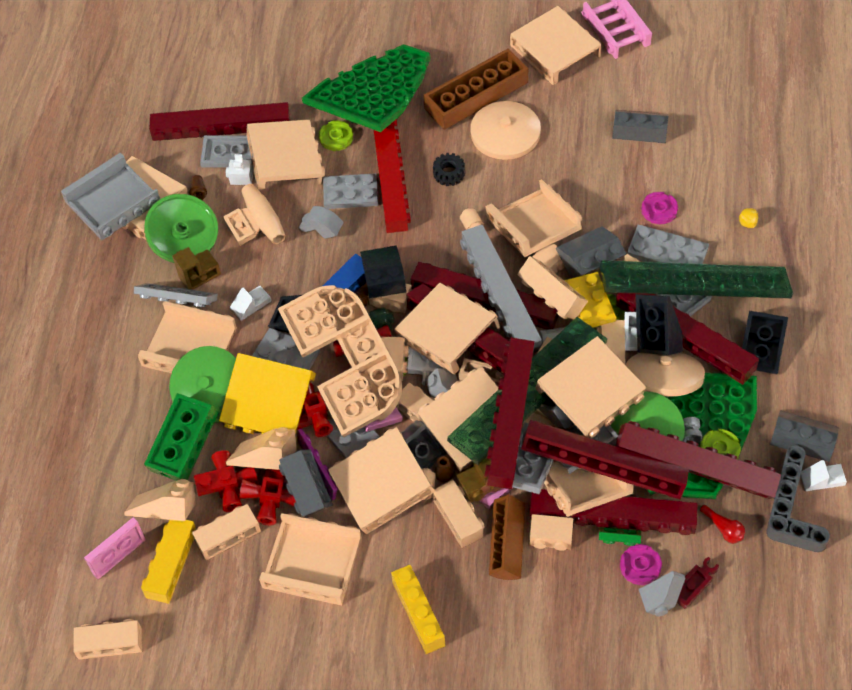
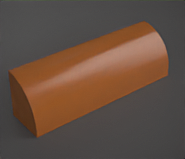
M509 494L494 499L489 575L503 580L521 579L525 503Z

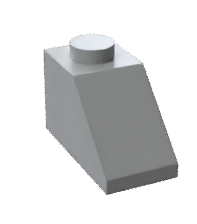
M436 368L426 377L429 394L433 398L441 392L446 393L457 381L456 374L454 375L448 370Z
M672 571L640 588L639 592L646 613L659 617L666 615L668 610L674 608L684 584L685 576Z

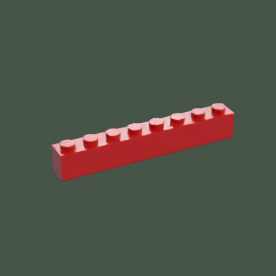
M397 119L382 132L373 130L387 233L408 231V223H411L410 212L406 213V209H409L408 198H404V195H407L406 184H402V181H405L404 170H400V167H403L402 156H398V153H401L400 143L396 142V140H399L398 129L394 128L397 126Z

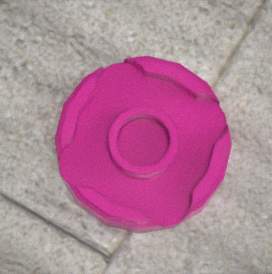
M653 192L644 198L641 211L642 215L649 222L667 224L676 217L678 204L671 195H665L664 192Z
M637 544L630 546L621 556V573L627 581L633 584H649L655 581L661 573L662 561L660 555L648 545Z

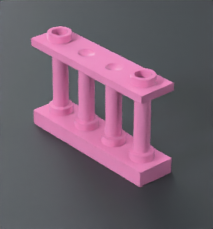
M611 0V2L591 9L587 2L583 3L582 16L584 20L588 21L606 46L608 53H611L615 59L618 58L619 48L639 41L644 47L651 45L652 32L627 0ZM612 8L619 12L601 20L596 15ZM619 19L625 20L627 23L609 31L604 26ZM628 30L633 31L635 34L617 42L612 37Z

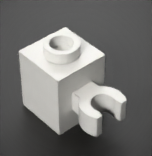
M235 154V160H230L229 167H226V177H229L230 185L252 184L251 160H243L242 154Z

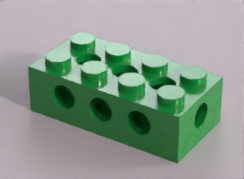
M177 393L144 466L153 473L175 481L180 479L188 480L216 420L217 410L210 404Z

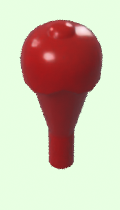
M707 505L701 506L700 511L713 521L722 533L724 540L730 544H736L744 539L745 527L741 522L717 514Z

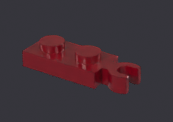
M707 557L704 559L702 568L696 564L685 576V581L677 600V604L682 608L686 609L712 582L713 577L710 575L717 573L719 565L716 564L713 568L708 567L707 564H709L711 558Z

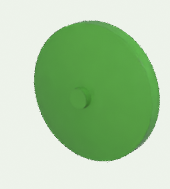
M173 194L158 200L150 208L145 219L144 233L152 251L162 259L174 263L172 255L187 247L190 248L195 256L207 249L210 252L217 240L218 223L212 209L201 199L187 194Z
M215 346L198 347L186 353L177 362L170 377L169 389L172 401H174L176 394L179 393L210 404L218 412L214 423L220 422L219 419L236 357L225 349Z
M648 391L644 392V398L637 405L633 403L624 415H617L614 422L610 425L617 435H619L622 424L633 421L639 423L641 428L648 429L650 427L659 430V434L665 436L667 434L678 436L679 440L683 442L685 437L684 421L676 405L665 396Z

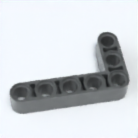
M793 445L788 448L785 455L766 534L771 540L819 553L825 550L829 541L830 534L828 530L821 526L790 518L805 458L804 449L798 445ZM778 508H782L786 512H781L778 510ZM773 526H778L781 530H777ZM794 532H799L801 536L796 535ZM815 538H820L822 542L817 541Z

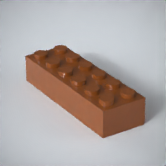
M507 48L424 94V109L445 130L527 84L529 69Z

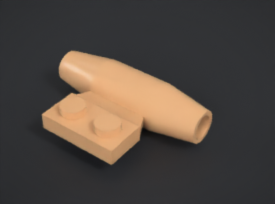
M253 184L245 185L241 192L247 208H238L223 216L239 245L241 246L255 238L260 230L273 244L283 242L286 237L284 230L267 198Z

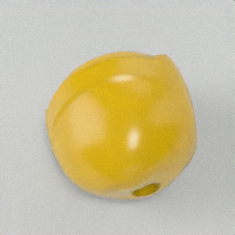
M753 208L743 209L739 215L740 224L746 228H754L758 222L757 210Z

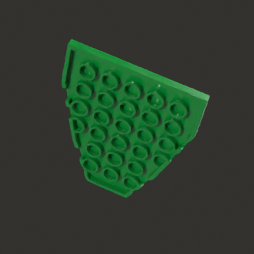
M405 44L400 45L395 49L385 51V56L380 58L376 56L369 57L353 65L351 71L339 72V77L333 80L330 78L324 79L302 97V102L308 106L382 132L404 113L423 81L431 59L430 53Z
M705 373L704 382L696 391L681 396L665 397L676 405L683 419L696 417L700 420L701 426L699 431L702 433V438L709 431L724 429L732 432L738 438L742 451L757 412V376H751L742 385L726 374ZM688 473L687 485L682 497L716 499L724 484Z

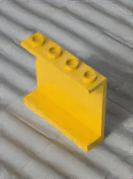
M238 353L219 421L225 423L224 427L236 430V426L243 428L242 432L253 435L255 431L263 434L280 427L295 430L296 435L310 380H315L316 373Z

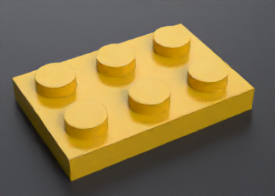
M598 272L564 280L588 301L575 319L579 331L616 322V315Z

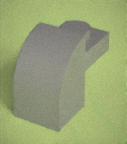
M313 206L310 213L303 216L299 229L302 232L316 230L326 239L337 236L344 222L331 210L320 206Z

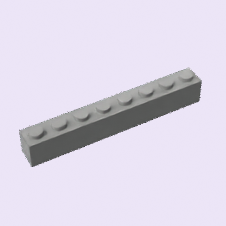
M479 225L462 231L460 245L463 250L467 251V259L470 264L474 265V273L477 279H481L482 289L484 293H488L489 303L492 308L495 307L497 319L503 323L506 337L535 341L533 354L537 353L542 346V339L484 226Z

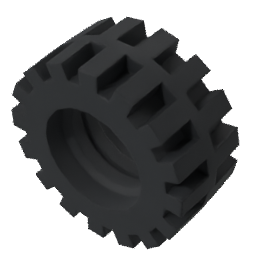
M446 153V155L441 154L440 157H437L436 161L434 160L433 175L436 182H440V185L446 184V186H449V184L455 186V183L459 184L460 180L462 181L465 176L464 160L460 159L459 155L455 156V153L451 155L449 153ZM447 167L455 168L452 172L443 171Z

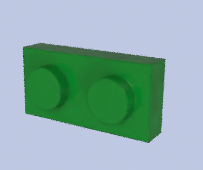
M599 527V540H603V543L606 544L623 542L624 545L635 546L636 543L641 544V531Z

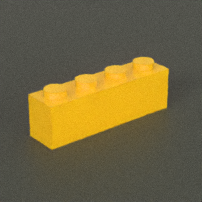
M169 520L164 525L162 540L157 543L155 558L150 561L148 576L143 579L141 589L147 599L170 603L194 540L192 532L196 531L194 521Z
M411 565L391 572L392 583L425 654L445 647V636Z

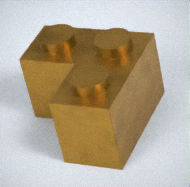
M187 247L172 255L178 277L187 289L194 290L221 275L219 264L208 249L195 256L190 248Z
M488 449L473 456L474 467L457 475L458 485L462 487L465 497L470 502L480 501L486 494L502 489L487 486L488 477H484L486 464L490 465L491 459H487Z

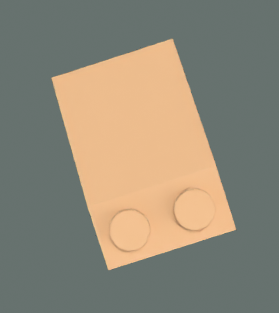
M285 427L275 428L239 444L226 461V464L229 466L280 470L279 459L297 451L295 430Z
M180 479L137 495L126 509L125 516L185 521L195 506V482Z

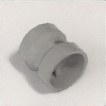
M696 417L684 418V442L689 440L699 443L702 440V433L699 431L701 426L700 420Z

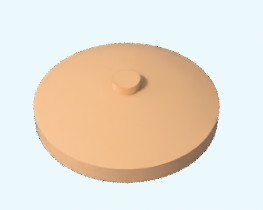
M500 101L491 103L480 109L471 122V139L473 144L480 152L495 159L508 160L522 157L532 151L540 139L541 126L537 115L527 106L517 102Z
M681 352L672 355L638 353L632 356L625 365L646 386L645 391L658 393L663 396H681L692 393L699 389L704 382L705 370L703 365L697 359Z

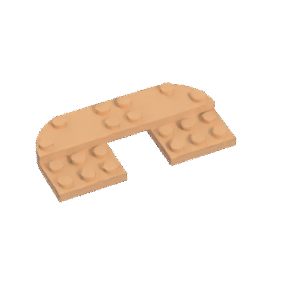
M334 285L322 286L278 308L302 357L338 340L352 366L351 369L317 386L343 438L377 419L380 421L384 420L393 412L402 394L401 376L365 307L356 294L346 288H336Z

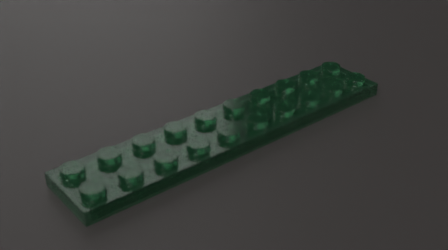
M605 260L600 262L605 292L789 299L793 295L785 267Z
M576 317L532 358L523 422L549 398L545 391L539 394L535 389L538 379L598 336L604 344L607 343L605 336L579 317ZM499 389L447 438L450 444L477 465L487 457L489 447H493L494 442L490 441L492 429H496L497 425L493 424L494 412H499V407H496L497 394H502V390Z

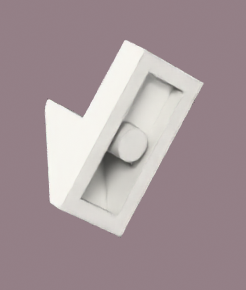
M258 286L249 293L242 288L230 309L242 321L270 303L271 297L261 286Z
M625 312V351H637L636 312Z
M821 460L801 471V479L805 491L845 486L847 482L841 464L826 466L825 461Z

